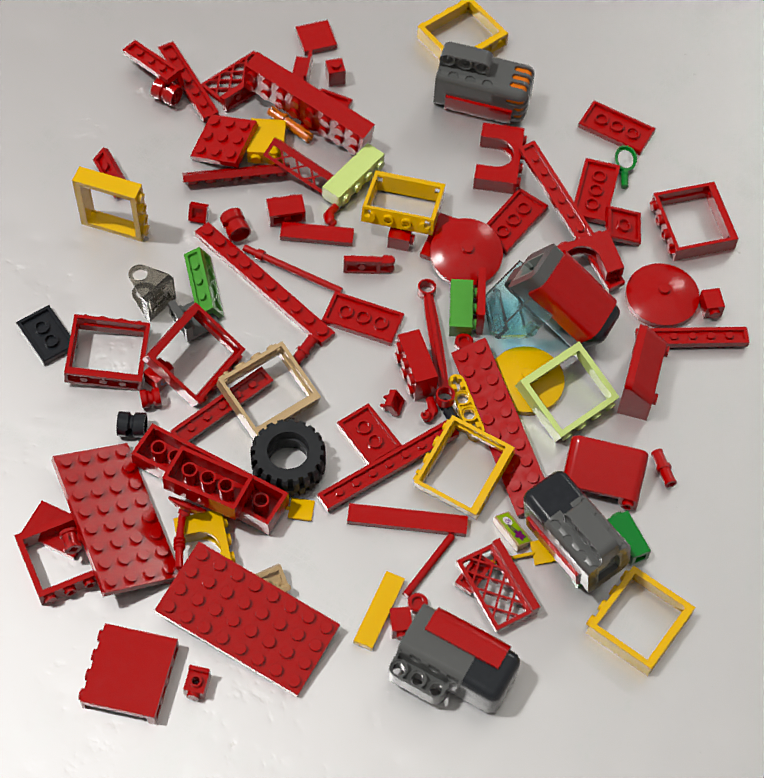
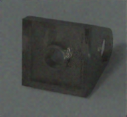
M141 264L135 265L129 270V280L134 286L132 297L144 317L151 322L168 306V302L176 299L174 278L168 273ZM137 270H144L147 272V277L143 280H136L133 277V273Z

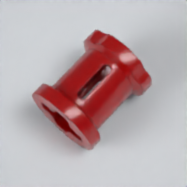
M74 527L66 528L59 533V537L63 539L65 545V554H74L82 549V544L79 543L76 535L77 529Z

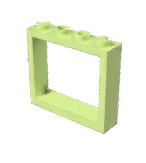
M577 342L515 385L555 442L559 439L563 441L572 436L571 431L574 429L577 431L581 430L587 425V420L591 419L594 421L602 415L600 411L606 409V411L610 410L616 405L615 401L619 398L616 391L580 342ZM575 355L606 397V400L564 429H561L530 385Z

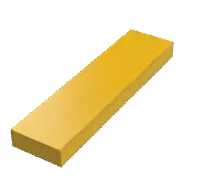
M386 571L353 640L354 644L371 651L373 650L389 616V609L393 608L405 578Z

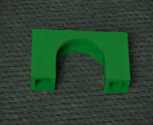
M628 511L623 513L617 512L607 519L631 546L630 566L648 559L651 550ZM574 582V584H575V586H576L577 589L580 588V587H582V584H581V583H580V584H576V583Z

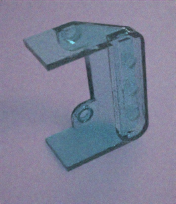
M520 260L486 294L485 313L490 335L496 339L533 337L552 317L550 312L530 298L522 304L506 289L505 282L512 271L523 264Z

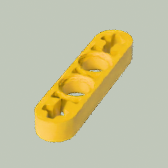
M458 374L451 375L448 383L455 391L454 405L459 418L471 425L475 424V427L485 431L465 379ZM456 381L459 384V391H457V386L453 382ZM460 396H464L468 401L460 403L457 399ZM471 412L474 414V418L466 419L464 414ZM466 434L469 440L474 442L479 441L474 437Z

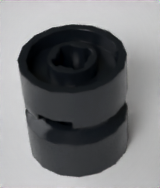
M119 411L116 424L117 436L129 437L132 434L133 437L142 438L147 432V413L135 412L132 415L131 412Z

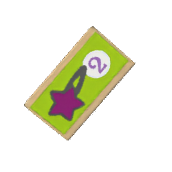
M509 511L494 517L493 524L516 552H519L533 541Z

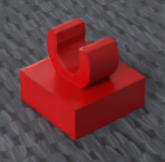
M191 201L189 204L188 221L205 224L208 220L209 205Z
M390 390L388 395L383 396L385 404H380V407L384 411H389L392 416H400L405 400L397 390Z

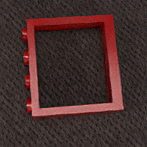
M715 182L653 193L650 209L655 213L656 224L661 228L662 239L666 241L668 254L672 256L673 261L736 248L739 238ZM706 198L723 239L679 247L663 206Z
M195 302L182 314L142 360L193 407L198 403L201 405L207 400L208 396L206 394L210 390L214 391L217 388L218 377L226 371H232L230 367L233 363L236 365L243 357L241 354L245 351V348ZM192 317L232 353L196 395L156 359Z
M74 314L64 370V381L74 384L135 391L142 390L143 372L146 365L142 359L148 351L150 323L130 321L123 318L113 319L105 316L96 317L87 314ZM79 330L143 337L138 375L73 367Z
M71 513L14 535L41 605L51 601L54 603L57 599L64 596H72L81 589L94 587L97 583L94 572L91 570L43 590L26 550V547L37 544V540L76 526Z

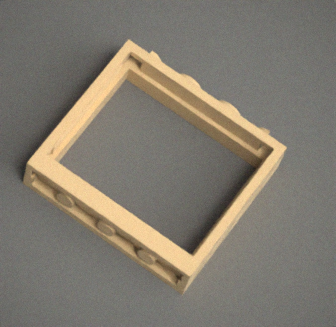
M283 341L278 344H271L263 353L258 352L254 354L250 361L239 363L233 371L224 372L223 375L218 377L216 385L253 439L258 436V432L262 428L267 429V425L271 422L276 424L277 420L282 419L283 422L289 421V419L295 418L318 404L321 398ZM279 355L307 397L255 427L227 385Z

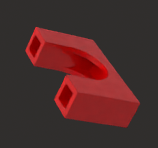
M483 122L480 147L504 151L510 156L511 161L504 166L497 167L476 164L473 189L514 194L516 188H520L521 177H518V174H522L523 163H520V160L524 159L519 153V147L525 145L527 141V136L524 135L525 128Z
M608 230L596 231L592 235L580 236L573 241H564L557 245L561 251L566 250L571 256L584 254L592 257L598 263L605 281L623 275L624 265Z

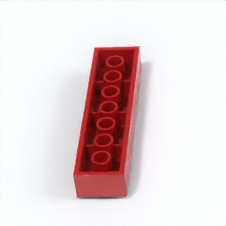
M256 52L245 65L244 86L249 91L260 95L262 99L268 100L278 109L289 113L291 117L297 118L307 127L318 131L320 135L326 136L336 145L342 146L353 155H356L367 143L371 144L375 124L259 52Z
M153 423L131 453L132 461L137 467L162 479L182 445L253 476L254 489L237 519L268 535L270 534L289 504L288 492Z

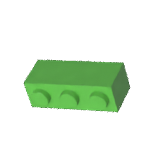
M451 279L449 336H457L461 333L471 336L472 330H476V319H473V314H476V303H473V299H476L477 288L473 287V280Z

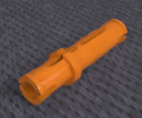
M271 106L268 109V116L274 120H286V128L306 143L312 141L314 134L292 120L287 113L281 112L275 106Z

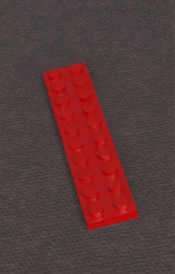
M483 338L451 354L459 374L463 376L483 423L484 432L515 447V454L501 478L518 518L524 516L523 497L525 493L545 479L488 341L486 338ZM489 446L495 463H497L502 452Z

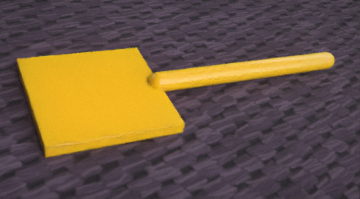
M291 498L290 506H287L285 509L289 510L288 518L311 522L315 501Z
M539 540L530 542L532 552L511 556L512 560L533 556L535 565L556 561Z

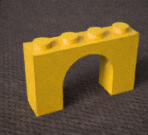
M207 511L203 514H192L186 518L185 543L200 540L212 542L219 548L220 554L236 563L234 551L230 552L229 550L232 541L230 533L226 534L225 528L228 527L226 516H222V514L216 511ZM178 517L173 518L175 532L177 530Z

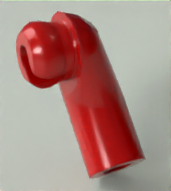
M333 203L323 214L324 223L328 224V226H335L337 224V220L334 219V215L340 210L337 204Z
M429 396L425 399L428 409L421 413V418L424 422L433 421L439 412L434 396Z

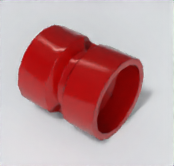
M156 78L152 84L150 94L153 98L159 101L163 100L164 103L175 107L182 98L183 87L174 82L168 85L161 79Z
M231 208L221 214L220 221L231 242L243 241L250 235L251 229L240 208Z

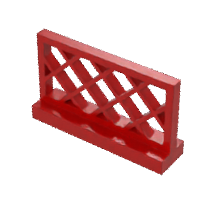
M252 51L201 83L205 91L222 104V108L226 112L256 94L244 86L245 65L256 54L255 51ZM238 67H244V70L235 71ZM230 76V79H222V77ZM234 76H242V79L233 78ZM217 84L216 88H209L208 86ZM220 84H229V87H220Z
M500 538L492 541V544L456 561L457 566L495 632L538 613L540 605ZM490 551L493 557L492 564L482 561V554ZM467 561L477 563L475 572L466 570L463 563ZM479 564L490 567L488 576L477 573ZM493 569L502 572V581L491 578ZM475 577L487 581L485 589L475 586ZM489 581L501 585L498 594L487 590ZM503 586L512 589L514 592L512 598L501 595ZM485 594L497 598L494 607L485 603ZM499 599L511 602L509 611L497 608ZM513 603L521 605L525 612L520 615L512 613ZM495 612L507 615L506 621L498 625L494 619Z

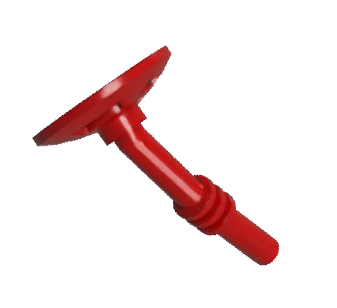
M169 496V501L179 508L173 549L175 551V570L180 571L183 566V551L186 549V538L184 537L186 518L190 516V513L203 514L207 510L187 501Z

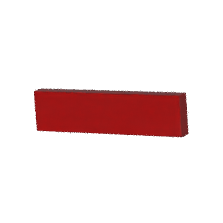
M282 222L280 240L350 247L353 245L354 228Z

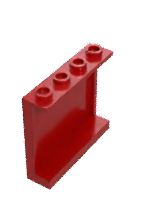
M105 623L103 630H100L98 633L97 642L99 643L97 649H93L91 661L93 662L91 668L86 670V684L84 688L80 689L78 700H80L83 709H86L88 705L146 718L148 723L156 725L179 650L178 639Z

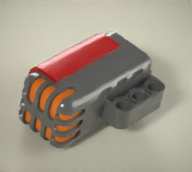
M446 42L440 56L436 74L433 103L444 105V108L507 124H510L511 121L520 122L524 119L532 95L535 72L529 65L496 58L488 50L455 42Z

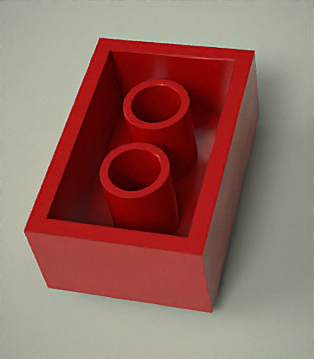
M420 329L398 334L394 357L396 363H400L402 378L407 381L408 394L413 396L414 401L425 399L429 396H436L438 374Z

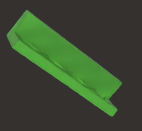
M200 247L185 253L184 258L194 303L196 302L208 314L213 313L219 319L224 317L210 255Z

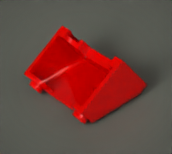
M577 435L571 438L563 472L582 491L618 499V504L624 510H636L649 454L641 449Z

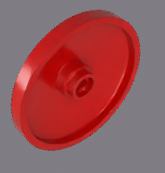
M471 218L455 219L441 226L435 233L430 246L431 264L436 273L449 284H451V279L473 280V287L475 288L479 267L486 268L487 283L498 273L503 259L502 243L496 232L487 224Z
M655 263L643 266L632 274L626 286L625 300L633 316L645 325L654 328H677L686 324L695 315L699 305L700 294L695 281L684 270L670 264Z

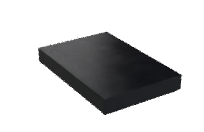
M50 305L16 322L17 327L44 366L68 353L71 335Z

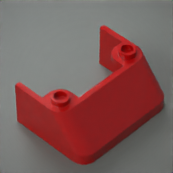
M640 324L623 393L617 409L618 414L647 421L652 404L656 405L658 394L655 391L663 357L668 356L670 346H666L667 341L646 325Z

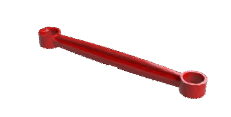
M423 279L418 283L417 294L424 302L431 356L438 374V389L435 401L438 406L449 408L454 404L455 391L448 383L443 341L434 302L436 283L431 279ZM429 287L432 291L424 292L421 288ZM449 394L452 398L443 400L439 395Z

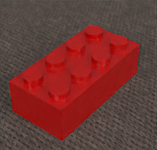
M182 445L162 477L164 489L234 520L239 516L254 489L253 476Z

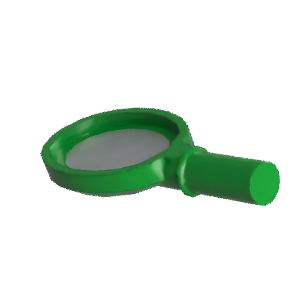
M624 145L617 149L614 161L616 165H620L619 170L622 171L621 188L628 189V172L635 168L637 155L634 149Z

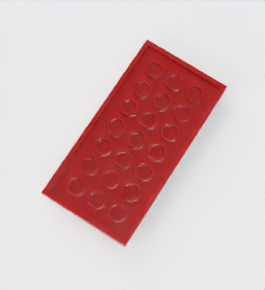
M128 443L53 456L51 461L102 596L106 597L173 582L179 571L175 570L174 557L137 465L132 461Z
M201 542L197 543L154 610L158 615L296 697L300 694L340 627V624Z

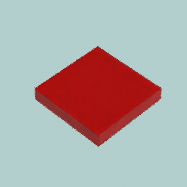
M328 20L295 27L304 55H308L309 50H313L314 54L337 49V43Z
M608 205L605 208V231H609L613 241L639 247L641 244V213Z

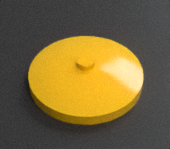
M527 346L511 348L501 353L495 359L518 415L534 416L535 413L515 385L554 358L538 348ZM559 365L530 385L548 411L558 403L563 393L565 379L561 366Z

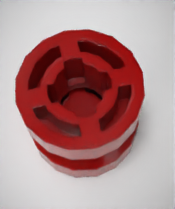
M154 387L151 391L146 389L139 390L143 409L149 408L152 404L162 406L159 387Z

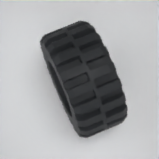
M283 419L277 420L276 424L271 422L267 425V429L262 428L258 432V436L254 437L252 441L253 446H251L250 454L253 475L288 492L289 497H294V494L297 493L299 496L303 495L305 490L311 491L315 488V483L319 484L322 475L325 473L326 464L325 443L322 441V436L319 432L315 433V428L311 425L307 427L306 422L299 421L297 423L295 419H289L286 422H283ZM288 447L296 448L307 456V459L300 466L291 469L280 468L270 461L271 456L276 451Z

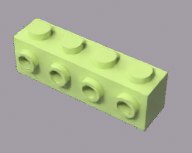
M367 143L322 186V198L331 204H337L339 208L343 204L348 203L354 193H358L362 186L372 179L376 170H382L385 165L384 153Z

